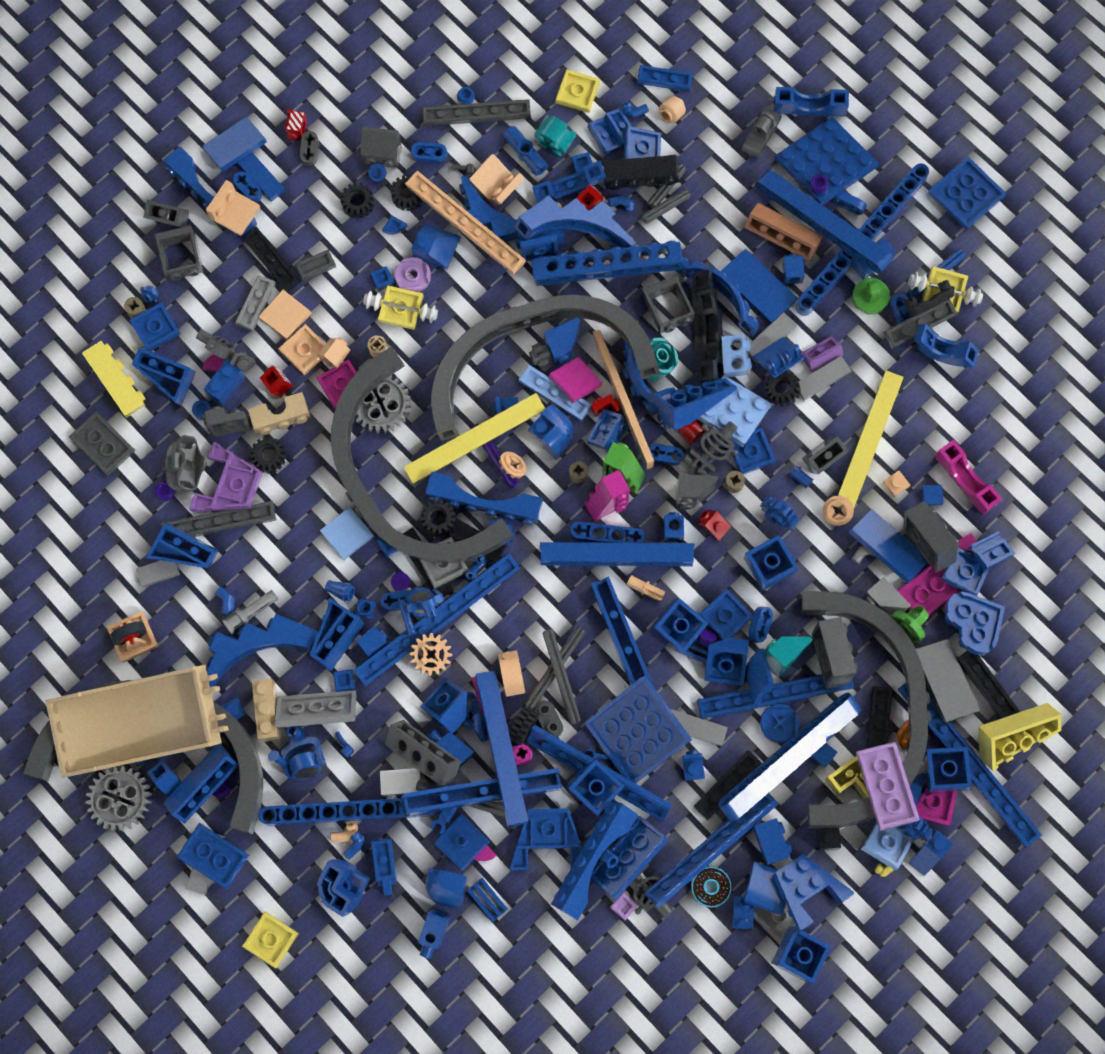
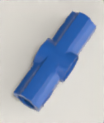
M510 126L503 133V138L518 154L519 160L524 162L535 176L543 174L548 168V164L533 148L532 142L527 140L516 126ZM527 149L529 152L524 153L522 150Z

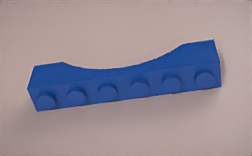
M179 146L164 160L167 166L165 169L172 177L175 175L178 178V182L182 187H188L191 190V195L196 200L200 199L203 202V206L207 209L214 196L208 193L199 183L193 158ZM255 217L252 219V221L245 229L243 234L241 236L238 235L241 239L242 236L247 234L257 225Z
M431 472L426 489V497L431 502H434L433 500L436 499L438 502L443 500L454 508L462 506L471 512L479 510L492 517L500 515L509 521H514V519L521 520L526 525L538 524L543 505V498L528 494H522L507 500L493 501L481 499L461 489L450 476Z
M612 800L606 806L579 856L575 859V863L566 875L564 882L555 894L551 905L576 920L580 918L588 904L589 882L598 859L613 841L629 832L638 816L637 813L616 800Z

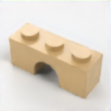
M300 392L284 397L286 408L281 414L275 415L270 413L266 403L248 409L256 434L267 435L272 430H283L291 424H302L307 419H310L311 416L303 393Z
M272 678L252 681L257 738L260 742L281 740L280 727L276 728L275 701H277L275 681Z

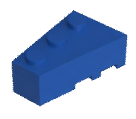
M165 523L146 558L210 568L219 550L175 526Z
M329 598L328 607L325 615H323L322 625L319 632H317L310 656L331 672L365 626V623L358 616Z

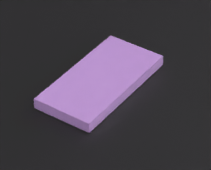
M896 742L857 751L856 755L879 831L919 821L918 812Z

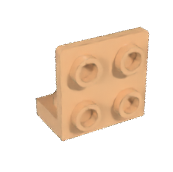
M491 154L469 178V181L495 206L502 204L524 177L520 173L512 174L494 154Z
M226 180L206 211L211 220L241 236L260 209V205L236 192L233 184Z

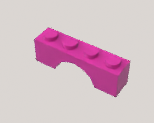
M954 439L942 447L934 456L982 516L1001 502V496L992 485L983 482L973 472L968 464L965 452Z

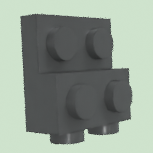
M212 407L202 415L204 425H207L208 431H211L214 437L251 430L250 421L244 411L234 410L227 414L224 407Z

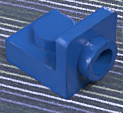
M496 396V402L492 403L493 414H499L519 403L518 397L499 399V396Z
M697 750L687 751L686 755L682 756L685 781L705 779L702 761L703 754L698 753Z

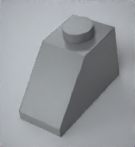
M885 577L878 581L864 595L865 601L883 611L900 610L905 612L911 606Z

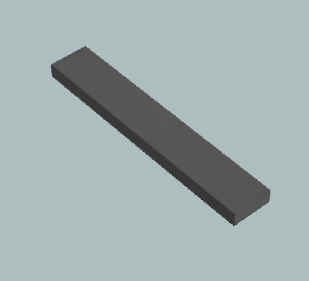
M530 99L422 107L423 126L530 119Z
M269 501L251 505V508L224 510L160 523V529H162L165 523H169L191 536L197 537L272 522L277 519L274 502Z

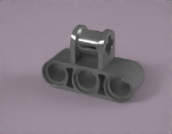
M765 107L752 127L741 151L758 159L777 128L782 115Z

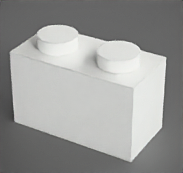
M417 768L380 771L381 795L386 797V799H397L398 796H402L404 793L416 792V784L419 779L422 780V773Z

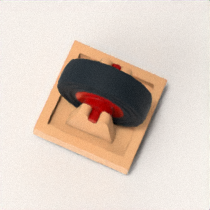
M143 611L107 627L122 663L159 647Z

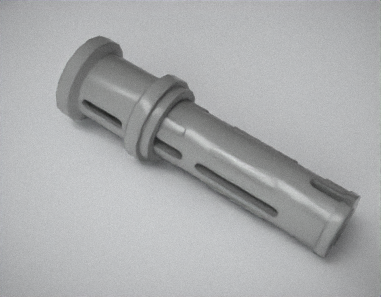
M271 589L243 610H237L236 614L227 620H222L231 635H233L236 629L248 623V620L279 599Z

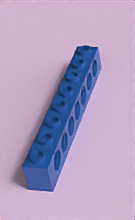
M674 240L662 244L631 245L628 248L613 247L610 250L595 249L592 252L577 251L574 254L566 255L560 253L556 256H539L532 259L533 277L536 286L683 270L681 244ZM667 254L665 258H659V255ZM642 256L649 257L647 260H640ZM624 258H630L628 262H622ZM606 260L612 261L608 265L603 264ZM588 262H593L592 266H585ZM570 264L575 265L572 269H567ZM550 267H557L554 271H549Z

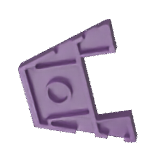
M213 442L208 458L226 465L214 497L195 493L189 507L190 511L201 512L251 508L262 472L243 459L238 458L229 450L224 449L220 444Z

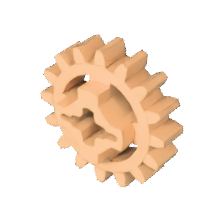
M430 633L429 638H427L423 634V640L417 638L415 640L418 644L411 645L415 650L409 653V655L414 656V659L410 662H416L417 665L414 669L421 668V674L428 671V675L431 676L432 671H435L438 675L440 668L444 671L446 670L445 663H451L447 660V657L452 656L451 653L447 652L451 646H445L446 639L440 641L441 635L434 638L433 633ZM433 641L437 644L435 646H428L425 642ZM419 648L422 650V658L420 660L418 659ZM443 649L444 653L442 661L439 658V651ZM434 650L435 659H427L428 653L426 651ZM428 662H433L436 667L429 668L424 665Z

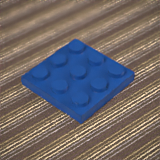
M970 157L964 159L928 191V194L966 231L1007 195Z

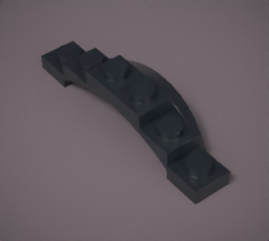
M711 270L692 273L693 286L691 290L693 311L695 313V367L697 369L698 382L700 383L718 380L717 364L721 363L722 310L718 309L717 291L713 289Z

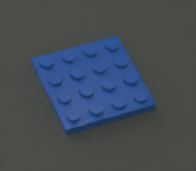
M833 117L775 155V160L821 205L827 203L879 166V162ZM824 175L828 178L829 187L826 192L817 194L810 189V180L813 176Z
M646 676L638 679L585 722L587 728L621 775L636 784L692 741V738Z

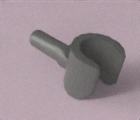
M471 163L466 166L456 164L451 166L453 169L466 171L468 177H471L476 171L475 166Z

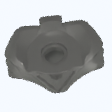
M182 435L181 438L169 446L167 457L162 460V471L166 472L167 484L172 489L181 493L195 490L198 487L201 474L207 465L206 458L201 454L194 436ZM186 461L191 463L190 470L184 469Z

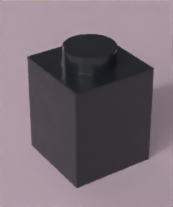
M823 828L816 831L818 851L839 850L841 848L839 828Z

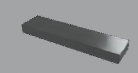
M948 299L893 326L883 333L892 349L915 337L919 324H927L930 328H933L958 314L951 300Z

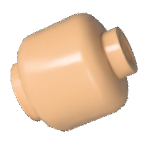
M676 96L668 97L659 106L660 118L664 122L672 124L677 122L686 111L683 100Z

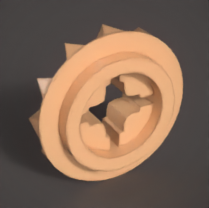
M504 452L500 456L499 463L502 465L501 469L505 470L506 474H510L511 478L516 477L519 479L526 474L527 468L520 456L513 452Z
M841 495L832 496L826 500L823 506L824 518L832 525H845L853 517V504L848 498ZM843 504V513H838L835 516H833L835 512L833 506L838 508Z

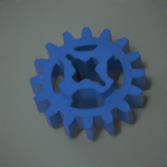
M769 496L765 497L760 505L761 510L765 512V516L775 526L779 525L784 529L794 530L800 521L798 516L794 514L795 511L784 500L779 501Z
M918 815L919 821L896 827L906 837L915 840L919 838L921 841L929 840L933 833L932 829L928 827L927 821L923 820L920 815Z

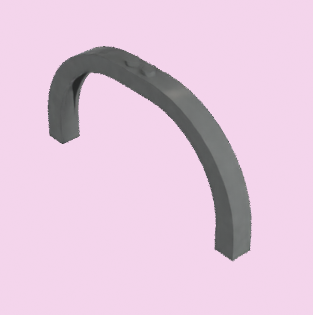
M554 296L531 301L525 305L512 307L509 310L494 314L467 330L451 346L439 365L431 394L432 413L437 434L441 441L460 436L454 412V394L459 377L465 366L478 351L501 336L555 319L578 317L593 320L610 327L627 342L635 356L641 379L660 374L649 338L643 328L629 313L608 301L590 296Z
M391 346L366 363L353 376L342 392L333 415L331 449L336 470L347 490L345 494L350 502L354 501L357 508H355V511L359 517H364L379 537L393 548L410 557L433 563H459L489 554L515 538L502 518L480 533L465 540L445 544L418 541L405 536L388 523L356 472L351 455V432L355 416L364 399L379 383L405 367Z
M802 591V616L826 615L854 620L882 637L897 656L903 669L907 686L909 742L903 767L910 786L920 769L925 755L928 724L931 722V714L927 712L930 695L929 692H926L924 671L916 648L902 627L875 605L858 597L843 593ZM869 797L848 804L808 806V828H842L853 826L875 817Z
M133 680L110 682L93 687L89 690L129 682ZM213 701L216 715L224 713L226 715V718L218 720L217 723L218 726H228L229 730L224 731V733L232 743L240 769L239 795L229 827L253 835L263 797V773L259 755L251 737L240 722ZM50 720L37 737L23 773L29 777L49 781L57 758Z

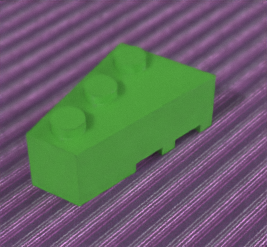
M613 442L603 461L602 478L620 470L630 492L637 494L646 474L627 445Z

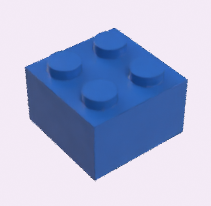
M780 535L746 552L743 558L762 591L796 574L799 569Z
M968 747L927 749L925 751L924 759L928 793L967 791L972 788Z
M789 926L771 964L806 983L814 984L831 946L804 931L798 934L795 927Z

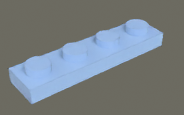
M530 365L519 378L521 384L580 422L591 409V404L582 398L572 403L548 376Z

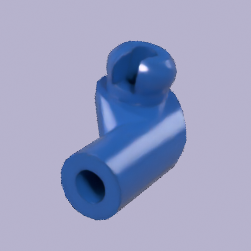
M625 196L608 198L610 207L622 205L625 206L626 212H631L635 209L634 201Z
M220 587L215 592V595L222 599L221 612L224 615H230L235 608V599Z
M476 713L472 717L474 722L473 730L479 740L485 742L488 740V735L485 731L484 715Z

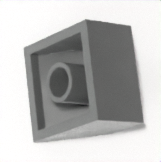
M362 127V162L370 166L374 163H380L387 168L399 167L402 149L399 131Z
M679 474L676 487V507H680L683 510L695 508L715 490L718 476Z

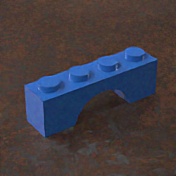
M776 87L774 94L773 111L779 114L846 117L849 107V90L830 89L828 92L820 95H805L796 91L794 87Z

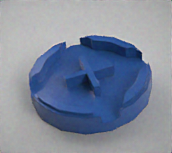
M781 703L773 704L766 708L760 719V728L763 735L775 743L788 742L796 735L800 725L797 713L790 706Z

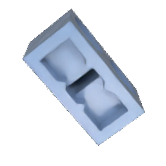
M744 334L722 336L724 374L727 377L749 375V369H752L751 358H748L747 351H750V340H747ZM735 343L741 344L738 350H732V346ZM741 361L742 366L740 368H733L735 362Z

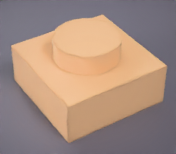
M897 471L883 481V484L893 497H896L910 487V484L900 471Z

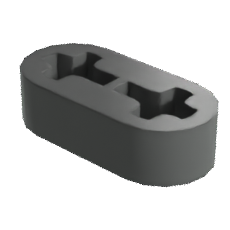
M312 131L305 132L301 139L300 158L305 166H313L318 158L319 140L317 134ZM310 138H313V140L311 141V146H309L308 140ZM308 152H310L312 157H310L309 160H306Z

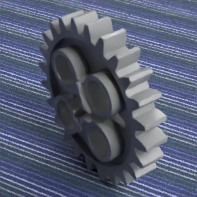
M392 375L379 383L374 389H376L388 417L384 416L372 390L368 396L373 397L370 402L363 401L355 416L357 424L362 423L363 429L369 426V432H372L375 428L377 434H379L380 429L387 433V428L389 427L394 431L393 425L395 424L400 427L399 421H406L404 415L410 414L406 408H411V403L408 402L411 400V397L407 395L409 391L404 389V383L399 384L398 378L392 381ZM383 389L390 390L387 394H381ZM393 404L398 406L393 411L388 409ZM375 412L380 413L378 418H372L371 415Z
M115 766L113 772L106 768V775L99 773V780L93 778L95 786H88L92 793H86V796L91 797V800L85 803L92 806L87 810L90 813L94 812L91 819L99 818L96 823L97 825L104 823V829H108L111 825L112 831H116L118 826L120 831H124V825L132 829V822L138 825L137 818H145L142 812H149V809L145 806L152 803L147 800V797L151 796L152 793L146 792L150 785H143L147 779L144 777L139 779L140 772L134 774V769L130 768L127 771L125 766H122L119 771V768ZM113 781H117L118 787L111 791L110 784ZM131 788H135V796L129 798L128 791ZM103 791L134 802L135 805L131 806L104 795ZM108 799L110 804L108 808L103 809L102 802ZM126 806L128 812L125 816L121 817L120 809Z

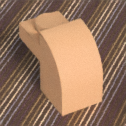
M517 650L498 654L506 697L525 693Z

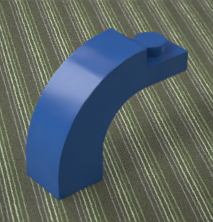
M919 324L914 341L918 344L917 350L925 356L948 365L974 367L979 350L971 342H957L942 338L927 324Z

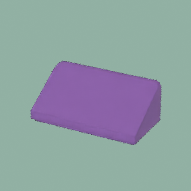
M831 336L801 354L805 357L803 360L808 368L815 372L838 357L843 356L842 345Z

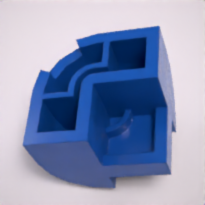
M553 404L542 411L541 416L528 429L542 443L543 449L556 460L573 441L574 428L572 422Z
M332 859L327 861L318 879L317 886L322 899L321 902L341 917L350 914L360 903L370 878L356 870L357 866L344 860Z
M429 868L425 889L433 902L441 906L460 909L464 901V891L468 877Z

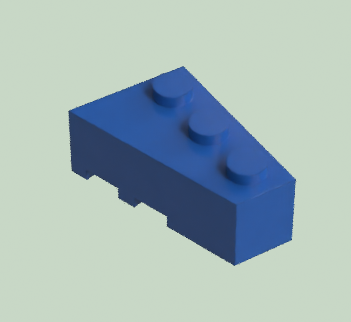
M139 347L132 365L175 403L182 406L196 371Z

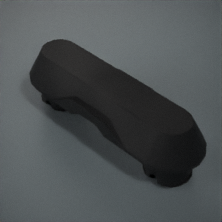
M944 280L938 283L940 292L933 295L930 300L917 303L916 297L906 299L904 302L907 306L905 311L911 316L918 315L952 298L955 287L950 285L949 280Z

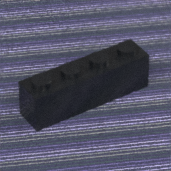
M677 155L604 161V173L606 175L604 183L606 189L618 190L624 187L633 189L638 186L654 187L658 184L673 185L674 183H679Z

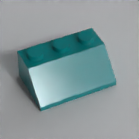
M781 637L777 641L774 638L764 650L770 670L779 677L806 651L813 639L811 637Z

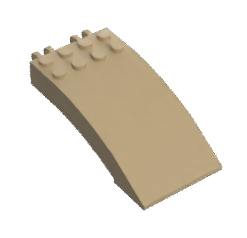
M201 665L45 700L61 778L222 743L220 732L229 729L225 725L218 727L217 721L226 718L225 713L216 715L211 694L212 692L220 691V686L210 687L209 681L218 678L217 674L208 676L206 666Z

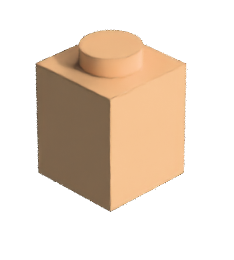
M330 338L317 356L330 367L338 368L351 350L343 339Z

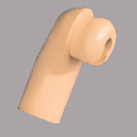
M347 822V826L342 832H331V842L351 841L352 834L358 831L356 822Z

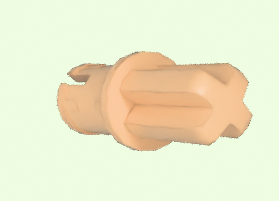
M633 575L630 576L626 585L641 592L642 596L645 594L657 601H661L665 595L663 590L649 584V581H642Z

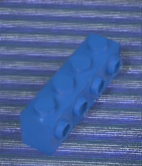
M217 744L163 802L170 814L181 822L186 823L239 766L238 761L230 751Z

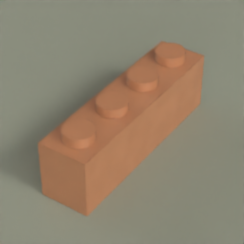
M759 203L750 213L744 227L799 256L803 255V258L808 261L811 260L823 238L822 235Z

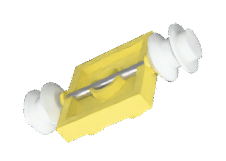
M932 266L928 280L926 274L920 277L917 271L909 277L908 285H910L911 290L915 287H918L919 292L925 289L922 301H928L933 295L940 292L938 283L949 280L950 285L955 287L954 296L950 300L956 312H959L962 298L965 305L972 302L973 307L980 304L983 298L980 289H977L975 292L973 287H969L965 291L968 276Z
M387 285L384 299H382L379 292L375 296L372 295V291H369L364 296L363 304L366 305V309L373 306L374 311L381 307L378 321L381 323L415 330L418 316H420L422 321L429 319L430 323H432L433 320L436 321L438 315L435 305L432 308H428L427 303H425L421 308L424 298L423 293Z

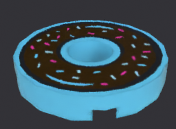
M706 867L693 878L691 892L694 899L700 905L718 907L729 898L731 881L722 869ZM712 881L717 885V890L714 893H709L706 890L707 882Z

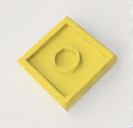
M566 69L555 103L590 113L600 85V79Z
M265 911L242 947L277 969L299 933Z

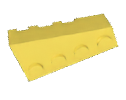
M100 341L82 352V354L127 418L146 406L143 402L146 399L140 390L136 392L133 388L135 382L129 374L125 376L122 371L124 366L120 360H114L111 355L114 352L109 344L104 345Z
M1045 703L978 726L980 759L992 771L999 768L998 764L1003 761H1011L1014 759L1013 756L1020 751L1026 752L1037 741L1041 743L1060 732L1061 714L1049 703Z

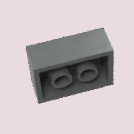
M923 501L905 511L903 530L933 570L937 573L955 563L959 544L958 540L953 534L951 535L948 532L945 522L938 519L934 508L931 505L928 506Z
M841 617L818 621L811 634L826 689L849 685L858 671L857 662L853 660L851 654L853 652L852 644L850 641L848 642L846 636L848 633L847 626L842 622Z

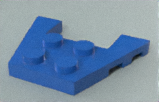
M528 809V823L523 825L510 870H528V849L570 848L571 869L575 859L582 850V846L569 809Z
M804 854L773 875L782 899H785L789 908L787 910L789 916L793 917L796 924L795 930L798 934L814 922L801 906L803 903L824 889L828 890L839 905L854 895L850 888Z

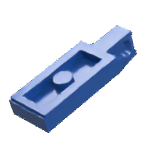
M392 839L371 841L376 882H378V887L383 886L385 897L392 896V885L396 884L397 879Z

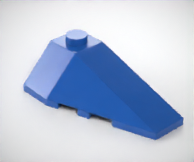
M727 379L703 382L702 386L692 387L691 384L685 385V389L675 390L674 387L667 388L652 394V398L663 422L673 430L691 424L737 390V386Z

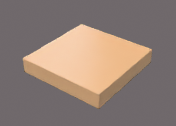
M282 290L260 314L259 319L284 339L288 340L312 313L291 295Z
M305 324L278 350L305 376L322 360L317 355L325 346V343Z

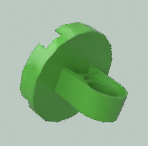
M876 278L860 280L855 285L852 293V301L855 307L864 311L867 315H875L882 312L890 299V291L887 285Z
M923 606L914 607L908 614L896 610L890 616L902 627L913 644H919L925 637V632L921 625L927 620L929 615Z

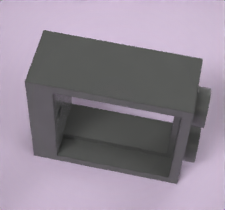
M191 225L155 234L163 272L168 281H178L182 277H194L204 272L196 235ZM191 241L196 264L170 270L165 247Z
M677 275L642 289V298L659 334L663 332L670 333L676 327L681 325L687 326L694 320L695 313ZM674 290L685 315L662 324L651 299Z

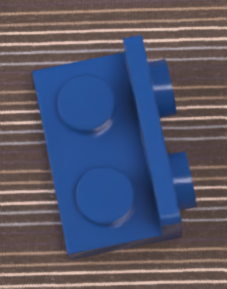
M604 409L586 441L588 444L604 449L608 453L612 443L618 444L623 434L626 433L628 423L623 415Z

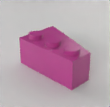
M617 470L601 478L595 486L596 492H591L589 494L590 499L584 501L595 522L615 511L616 513L624 511L627 508L626 506H628L630 489L620 470Z

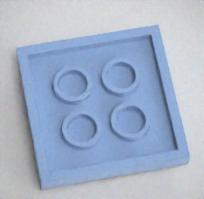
M723 375L721 379L730 381L737 386V390L705 412L697 420L709 427L715 426L720 431L729 421L733 422L738 429L729 439L744 447L770 409L772 403Z

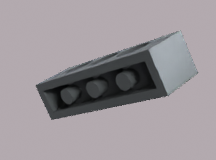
M405 720L390 725L385 741L386 746L419 769L421 773L434 780L436 784L444 786L455 781L461 762L459 759Z

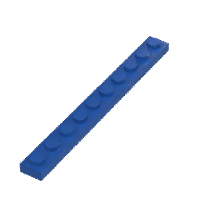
M507 553L436 607L437 616L427 619L424 616L414 623L413 627L415 632H417L416 634L406 636L407 630H405L353 669V671L366 686L414 650L411 645L418 644L415 639L423 640V634L427 638H429L430 633L435 634L517 572L520 567L512 556Z
M905 683L897 690L908 702L907 686ZM930 697V702L927 704V712L931 714V722L928 724L929 730L944 748L968 747L971 782L1021 844L1027 848L1040 838L1042 834L951 722L943 724L936 705Z

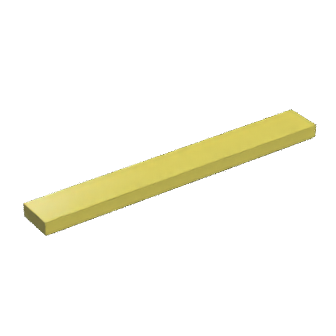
M887 370L881 381L838 496L841 495L848 498L853 504V508L904 378Z
M537 393L406 465L404 469L414 484L430 475L431 472H436L544 411L545 407Z

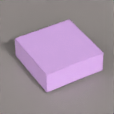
M623 892L610 908L625 921L638 905Z

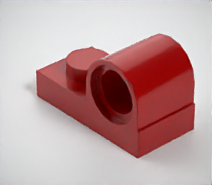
M696 419L691 424L678 429V433L691 446L705 432L702 429L704 423Z

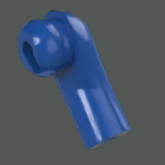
M630 102L622 104L623 113L632 118H637L649 112L646 104L637 108L631 106Z
M485 556L475 559L466 573L467 579L473 580L477 573L486 566L487 560Z
M356 831L352 834L351 840L353 843L343 852L349 860L360 851L365 841L364 836L360 832Z

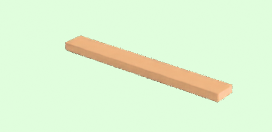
M416 171L405 183L406 187L513 275L526 262L521 255L419 171Z
M593 331L594 343L647 470L653 468L654 459L601 331Z

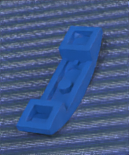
M599 160L584 166V170L552 183L548 180L533 186L537 203L547 196H550L554 201L561 200L584 191L589 185L593 187L606 178L601 161Z

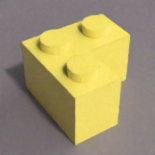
M857 756L825 779L837 796L853 785L863 799L869 797Z

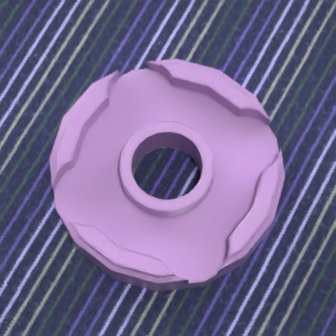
M409 257L403 259L396 266L394 278L399 288L421 292L427 288L431 281V271L429 265L422 261V259ZM412 271L418 274L414 279L408 277V274Z

